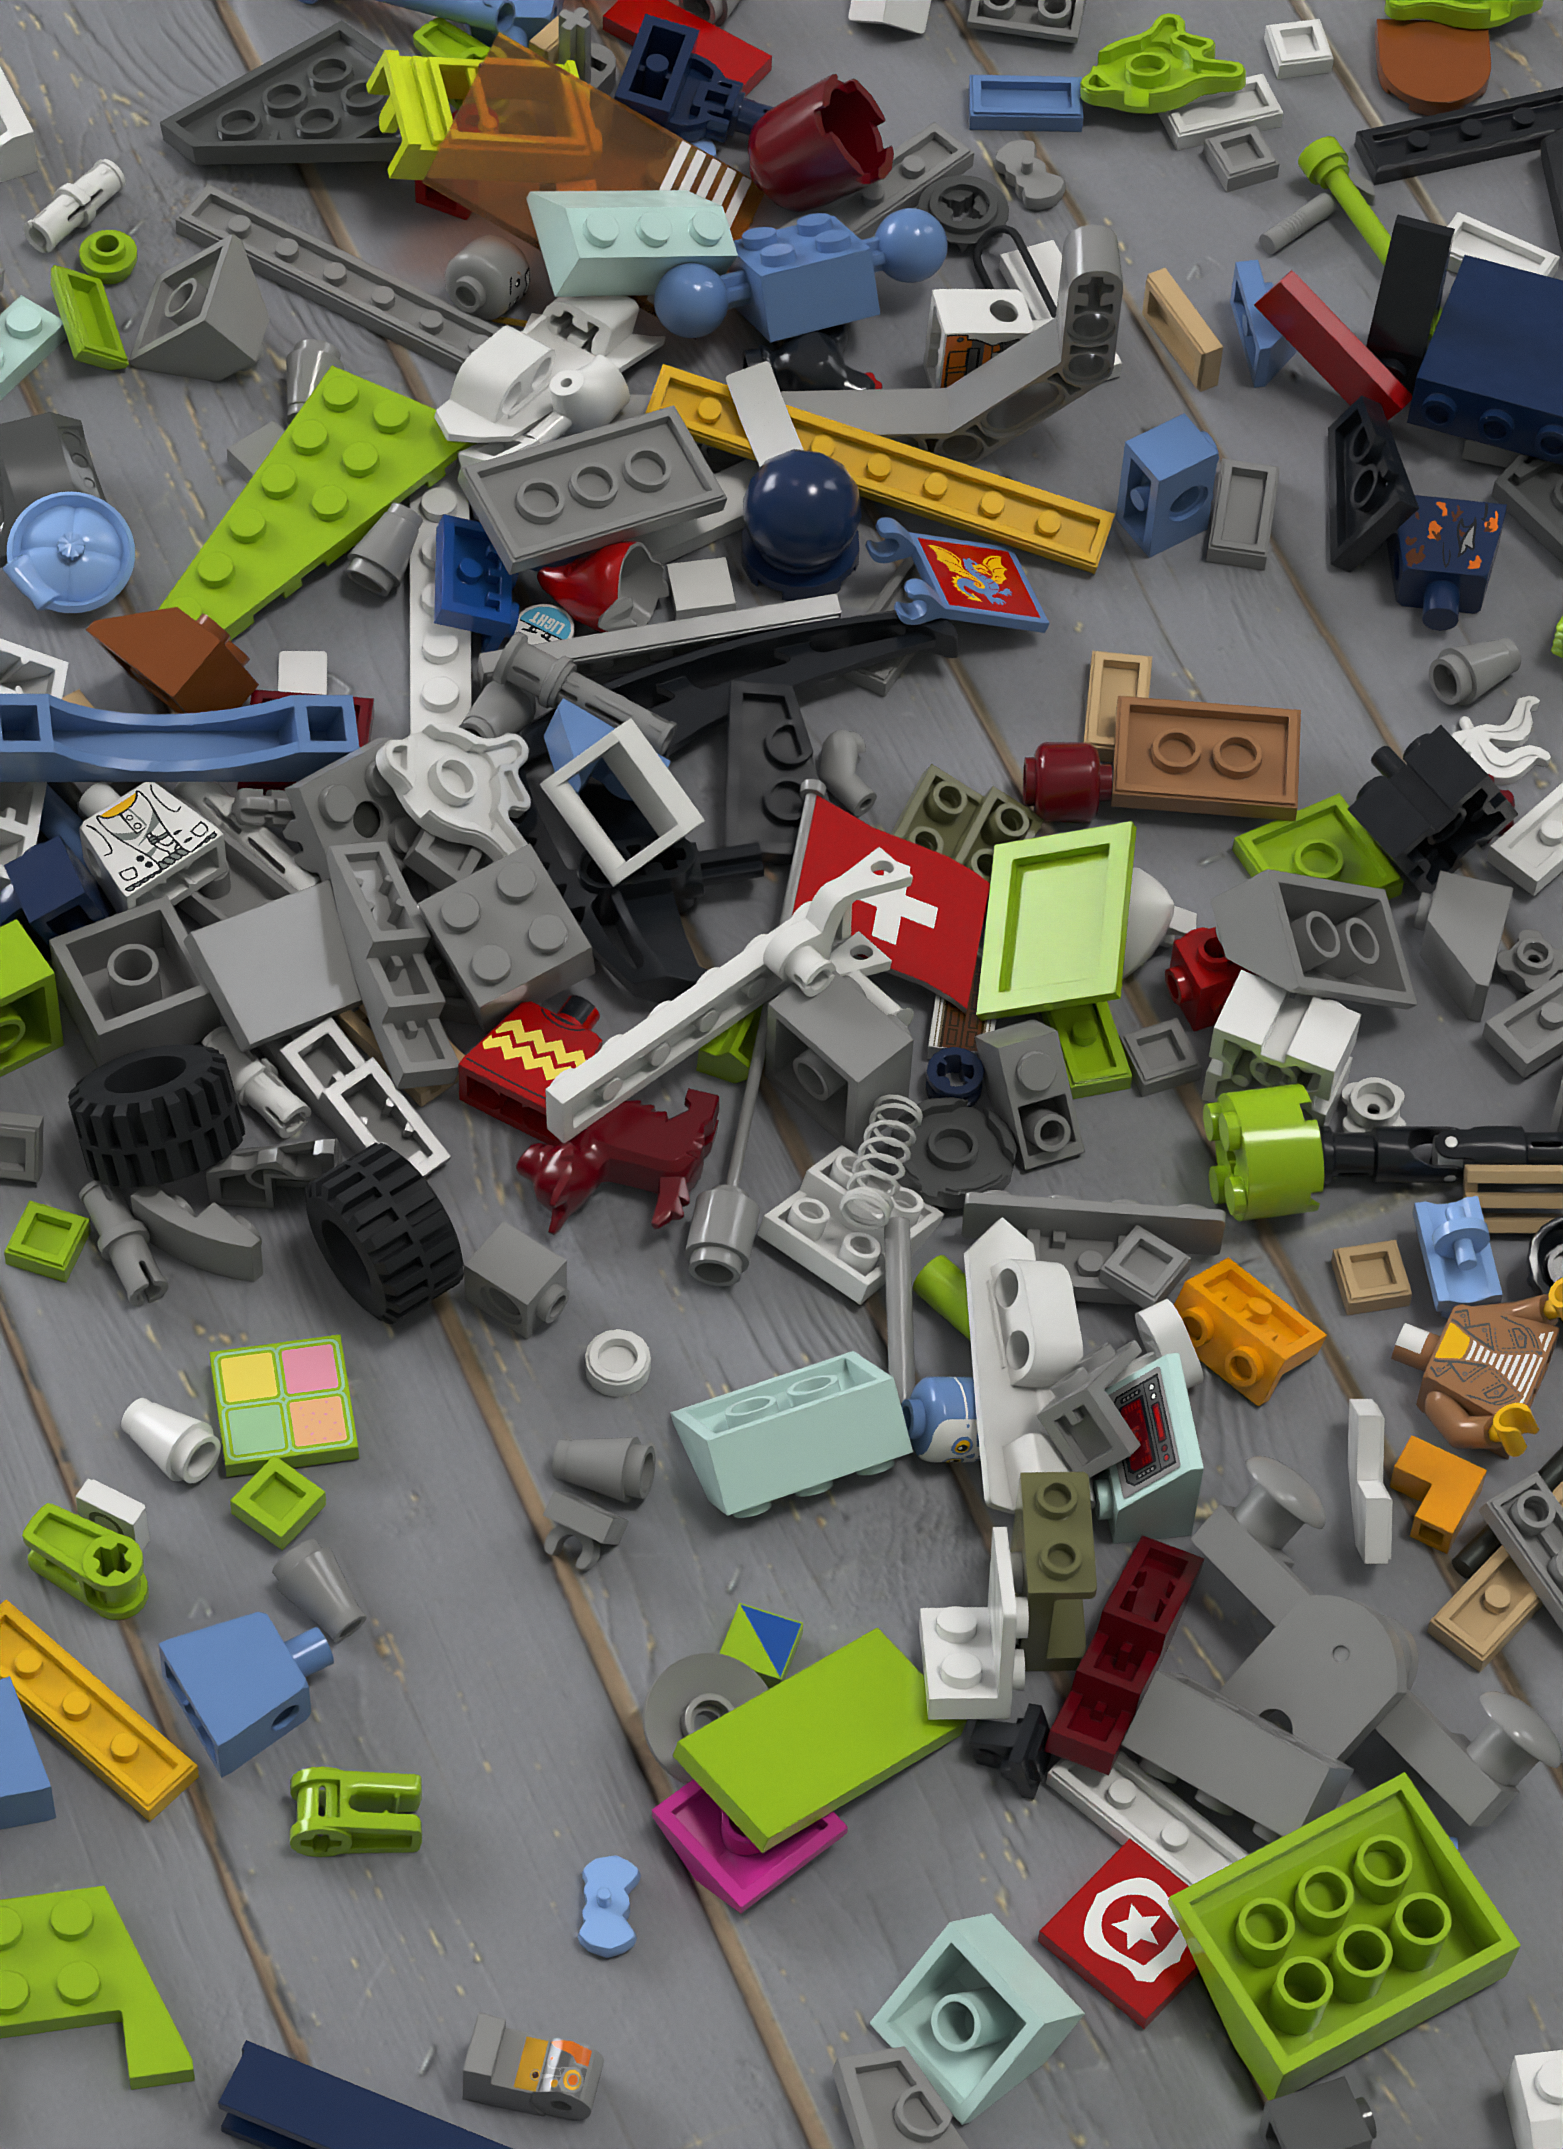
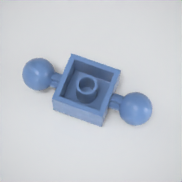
M905 208L891 213L878 226L875 237L863 240L858 238L835 216L825 213L809 214L799 218L797 225L778 230L772 227H758L745 231L742 234V239L734 240L738 257L729 268L728 274L719 276L711 268L697 263H685L673 267L662 276L657 284L654 294V308L659 321L668 331L679 337L689 339L700 338L712 333L724 320L727 310L735 308L769 342H774L880 315L875 272L884 271L889 277L904 283L924 281L933 276L942 266L947 254V236L944 228L933 215L916 208Z

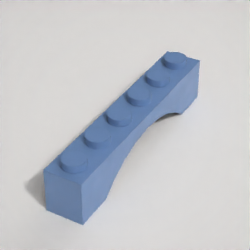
M0 694V782H298L360 748L353 695H290L265 703L227 710L186 714H138L94 709L64 701L50 694Z

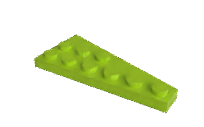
M332 365L158 610L178 607L195 621L203 613L221 626L231 636L229 639L231 641L254 623V614L276 597L282 595L286 599L303 586L301 578L322 562L329 566L360 542L382 515L388 511L392 503L402 502L424 484L428 488L433 486L446 476L445 468L458 458L457 453L478 443L447 441L434 418L436 409Z

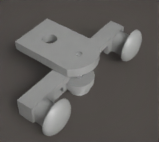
M1266 1456L1248 1458L1245 1461L1246 1467L1258 1484L1237 1507L1220 1505L1190 1540L1252 1602L1275 1628L1217 1693L1265 1720L1273 1712L1283 1711L1292 1723V1735L1342 1763L1376 1729L1469 1826L1489 1827L1520 1793L1516 1786L1539 1761L1553 1768L1560 1766L1562 1751L1556 1735L1546 1721L1530 1706L1509 1694L1497 1691L1486 1692L1479 1697L1483 1708L1492 1720L1472 1742L1464 1734L1451 1733L1410 1691L1417 1675L1419 1663L1417 1646L1410 1631L1398 1620L1390 1616L1381 1615L1375 1609L1362 1602L1339 1596L1315 1595L1291 1570L1295 1563L1281 1549L1305 1523L1316 1529H1323L1326 1523L1325 1509L1315 1490L1295 1470L1276 1459Z

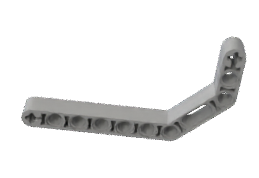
M1101 225L1081 226L1067 235L1063 244L1056 317L949 387L781 392L784 403L969 466L982 460L1094 389L1111 376L1114 369L1123 295V275L1117 235L1111 229ZM630 395V402L619 411L610 424L645 414L652 395ZM695 441L713 473H718L747 459Z

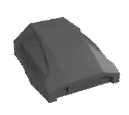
M47 412L0 424V567H4L8 563L7 542L14 522L36 500L59 492H81L93 495L107 502L93 466L81 420Z

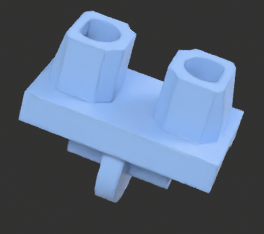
M1478 1196L1466 1197L1448 1204H1433L1427 1201L1414 1203L1412 1214L1436 1312L1440 1311L1441 1317L1448 1319L1453 1307L1457 1305L1478 1306L1501 1303L1503 1294L1490 1246L1488 1226L1484 1222Z

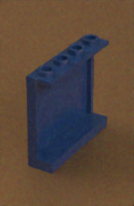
M1464 255L1417 374L1407 423L1563 465V280Z

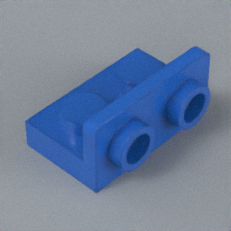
M443 514L436 528L434 624L481 633V653L498 650L504 637L512 638L515 633L519 619V604L512 602V590L516 585L519 572L509 575L480 522Z

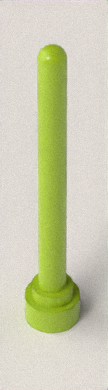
M1332 136L1317 139L1300 154L1298 159L1299 167L1312 184L1320 185L1323 189H1330L1385 267L1391 241L1390 234L1349 178L1350 169L1347 165L1349 157L1337 139ZM1440 306L1438 321H1439V318H1440L1441 313H1442V311H1443V309L1441 308V306Z

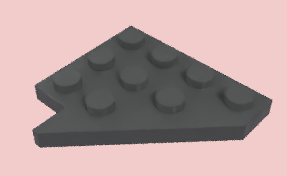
M342 20L160 122L163 140L196 165L392 161L402 143L399 127L395 133H382L379 128V116L390 95L368 94L366 87L384 50Z

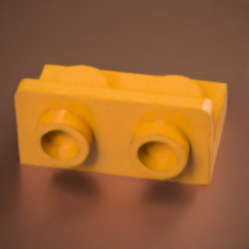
M1229 1257L1185 1281L1174 1303V1307L1177 1309L1188 1331L1198 1359L1257 1406H1261L1270 1400L1283 1374L1317 1355L1327 1337L1326 1333Z

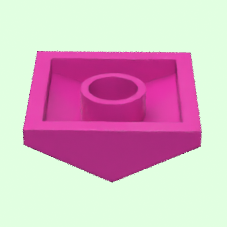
M694 1779L653 1808L651 1815L694 1879L740 1914L848 1832L847 1825L834 1812H831L762 1853Z

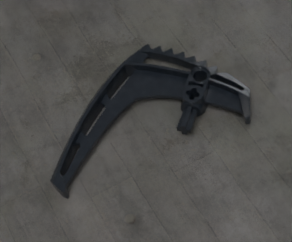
M895 610L864 614L760 633L697 649L633 670L600 685L626 697L628 700L668 721L677 723L674 737L663 754V757L668 759L669 755L706 731L727 722L728 690L731 680L792 685L795 692L861 668L922 650L948 658H957L958 633L948 619L939 618L918 625H907L899 619ZM557 708L537 717L516 733L524 739L529 748L526 762L549 753L543 736ZM523 764L518 770V775L531 799L530 807L519 818L509 817V819L520 824L517 827L518 831L527 844L530 843L576 921L582 922L580 928L592 946L593 956L635 997L660 1004L667 1000H674L693 987L708 969L699 967L685 935L679 913L685 912L692 907L697 898L704 897V886L764 877L760 844L754 842L698 851L696 842H690L684 837L613 887L587 850L578 859L577 869L571 870L566 867L538 812ZM593 777L589 779L579 797L626 862L660 838L634 801L621 799L613 795L600 781ZM601 925L616 926L637 969L632 968L619 953Z

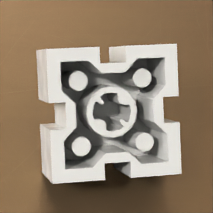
M1241 970L1213 1028L1209 1057L1212 1060L1206 1071L1202 1100L1213 1103L1217 1102L1218 1097L1222 1093L1299 1083L1304 1086L1311 1099L1309 1103L1300 1104L1304 1121L1317 1119L1318 1126H1329L1341 1100L1342 1090L1348 1083L1353 1057H1350V1054L1356 1043L1361 1014L1347 1009L1339 1002L1322 999L1323 997L1297 993L1294 999L1290 998L1289 991L1262 977Z

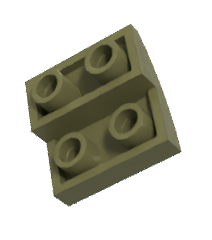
M931 764L921 775L891 834L946 855L991 883L994 846L996 844L1035 838L1044 820L1038 817L1034 811L994 786L982 796ZM988 893V899H987L986 910H985V913H986V914H987V911H988L989 893Z

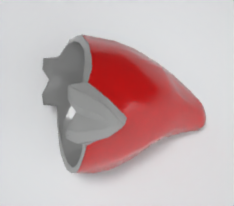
M637 541L614 543L591 553L585 558H578L567 565L559 567L545 566L537 573V580L547 594L560 604L572 618L599 633L648 625L658 598L669 596L668 584L662 577L664 566L660 560L652 558L650 551L642 542Z

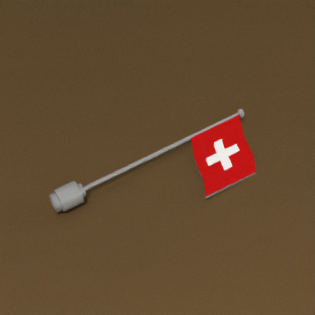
M816 779L804 780L800 790V797L804 800V806L779 926L789 920L801 905L812 901L824 884L842 876L880 847L913 876L912 884L905 888L853 902L851 936L859 931L892 960L890 970L885 972L927 988L951 1002L966 1014L990 883L976 872L946 855L868 825L825 800L826 785ZM877 870L873 872L876 875L882 876L889 874L887 871ZM857 954L852 956L857 960H864L869 958L863 954ZM778 994L762 1005L726 1185H718L711 1190L700 1193L695 1202L685 1257L689 1262V1273L698 1281L713 1286H730L737 1283L741 1273L748 1269L760 1208L749 1197L748 1193L738 1186L766 1054L768 1003L775 999Z

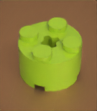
M1299 1083L1222 1093L1218 1097L1217 1102L1204 1105V1128L1210 1142L1215 1141L1218 1165L1211 1166L1209 1169L1211 1196L1216 1205L1227 1203L1229 1213L1239 1222L1314 1212L1319 1209L1320 1203L1310 1197L1311 1193L1323 1192L1322 1141L1317 1119L1304 1121L1300 1104L1309 1103L1311 1099L1307 1090Z

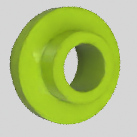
M101 230L89 235L81 243L79 248L80 263L88 275L100 278L103 284H116L125 280L136 265L138 258L137 246L129 235L121 231Z

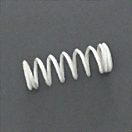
M888 1094L879 1097L874 1102V1110L869 1118L870 1125L865 1129L864 1142L859 1147V1158L854 1162L852 1168L853 1175L848 1179L846 1186L847 1193L840 1202L839 1209L841 1215L848 1223L860 1229L876 1230L888 1224L891 1210L894 1207L891 1196L896 1195L900 1189L896 1180L904 1176L905 1168L902 1163L909 1160L911 1156L907 1146L915 1143L916 1135L913 1130L921 1126L923 1118L921 1109L915 1102L901 1095ZM888 1099H897L906 1102L913 1108L899 1103H889L881 1106L880 1104ZM887 1108L904 1109L914 1115L916 1120L906 1125L900 1121L887 1120L880 1112ZM887 1125L898 1130H904L909 1133L910 1138L906 1142H901L895 1138L883 1136L877 1127ZM873 1131L877 1137L870 1138L871 1132ZM883 1141L891 1146L901 1147L904 1150V1156L896 1159L888 1154L878 1153L871 1144ZM866 1148L869 1149L871 1154L864 1155ZM878 1158L884 1162L896 1164L899 1171L896 1175L891 1176L883 1171L873 1170L869 1167L866 1160ZM862 1164L866 1170L859 1172L860 1165ZM873 1175L879 1179L892 1182L893 1190L884 1192L877 1188L868 1187L862 1182L860 1177ZM856 1181L860 1187L853 1189L854 1182ZM859 1200L872 1202L880 1209L868 1207ZM853 1201L861 1209L869 1213L883 1214V1217L878 1220L859 1218L851 1213L847 1204Z

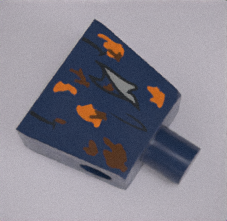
M1415 495L1419 510L1386 539L1396 602L1404 607L1423 608L1422 621L1424 625L1437 631L1454 628L1458 623L1459 612L1475 614L1481 611L1499 548L1507 504Z

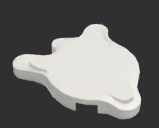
M446 723L428 724L422 731L409 735L403 740H390L378 750L376 765L380 774L393 788L405 811L419 826L430 834L449 842L477 847L494 862L527 845L525 839L509 819V817L519 818L529 809L531 803L529 794L518 775L519 768L526 762L529 754L526 742L519 735L507 733L497 738H483L463 728Z

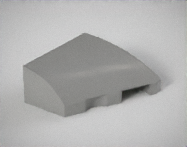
M337 1138L234 1149L226 1158L206 1169L210 1205L215 1202L218 1205L274 1209L277 1186L305 1188L309 1182L343 1162L340 1142Z

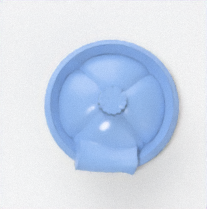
M81 492L54 493L36 500L18 516L8 537V563L2 570L18 590L32 601L36 610L83 613L107 604L123 590L134 568V539L125 519L114 507L104 500Z

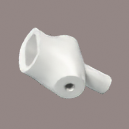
M597 355L591 362L577 370H565L554 375L549 384L554 411L528 432L526 437L538 439L540 444L557 440L563 434L567 437L610 424L619 411L630 402L628 386L617 366L603 355Z

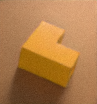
M1411 1435L1394 1466L1389 1486L1422 1502L1414 1516L1410 1537L1448 1554L1482 1491L1487 1470Z

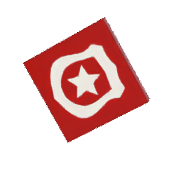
M1129 1839L1039 1931L1038 1942L1143 2029L1199 1973V1969L1168 1904L1170 1896L1189 1886L1132 1839Z

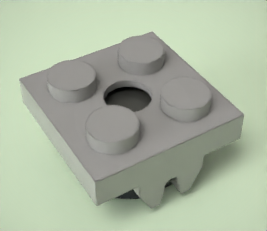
M392 737L377 738L285 788L293 809V819L283 830L285 839L298 842L301 852L293 856L295 864L311 873L318 872L322 882L331 879L326 858L329 846L386 841L399 870L402 871L408 867L403 863V860L419 833L421 826L405 811L393 788L382 777L376 765L378 750L386 742L393 740Z

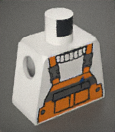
M1016 289L932 290L923 361L929 387H949L1054 318L1032 320L1024 294Z

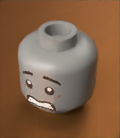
M492 234L480 236L473 240L449 261L444 274L446 290L456 307L484 321L497 319L527 293L531 282L530 267L523 251L506 238Z

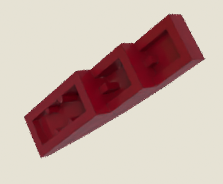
M1141 1536L1102 1610L1097 1632L1076 1670L1071 1691L1050 1729L1044 1751L1109 1776L1123 1747L1121 1744L1167 1652L1199 1577L1205 1558L1149 1537Z

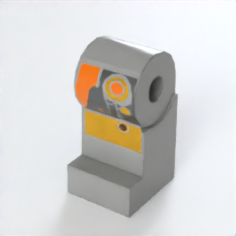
M478 2012L463 2068L462 2099L543 2117L544 2115H550L569 2120H582L589 2117L592 2112L604 2058L596 2049L587 2044L564 2038L550 2039L507 2028L506 2019Z

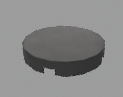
M954 1097L927 1099L918 1103L917 1106L921 1109L923 1115L921 1126L913 1130L916 1135V1141L911 1146H907L911 1156L909 1160L902 1163L905 1168V1174L897 1182L902 1187L909 1188L918 1193L923 1202L949 1209L964 1208L965 1194L968 1192L1003 1191L1011 1181L1017 1147L1012 1130L997 1113L985 1106L983 1107V1112L976 1108L967 1107L968 1100ZM906 1110L898 1118V1121L906 1125L916 1120L914 1115ZM894 1128L890 1137L906 1142L909 1140L910 1135L907 1131ZM889 1145L887 1154L900 1159L904 1156V1150L901 1147ZM889 1163L892 1176L896 1175L899 1171L898 1166Z

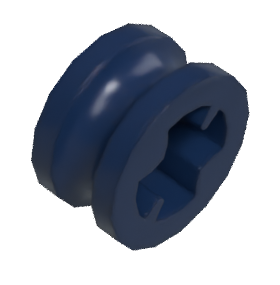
M950 1047L935 1053L929 1060L925 1090L928 1099L954 1097L968 1100L967 1107L974 1106L981 1097L984 1068L981 1060L973 1052L965 1048ZM952 1072L959 1073V1078L963 1085L950 1086V1080L946 1077V1074Z

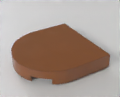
M1377 19L1375 47L1377 74L1380 85L1387 94L1390 95L1391 92L1402 101L1408 103L1409 110L1431 116L1464 109V105L1484 95L1491 72L1488 28H1459L1432 20Z

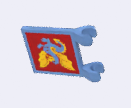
M884 517L877 520L875 524L877 532L886 540L881 542L867 540L865 546L871 558L878 563H891L912 557L922 579H910L904 585L907 596L914 600L913 602L902 603L898 601L894 605L899 619L904 624L918 625L943 618L1041 633L1046 632L1050 623L1013 548L908 532L899 522L892 518Z

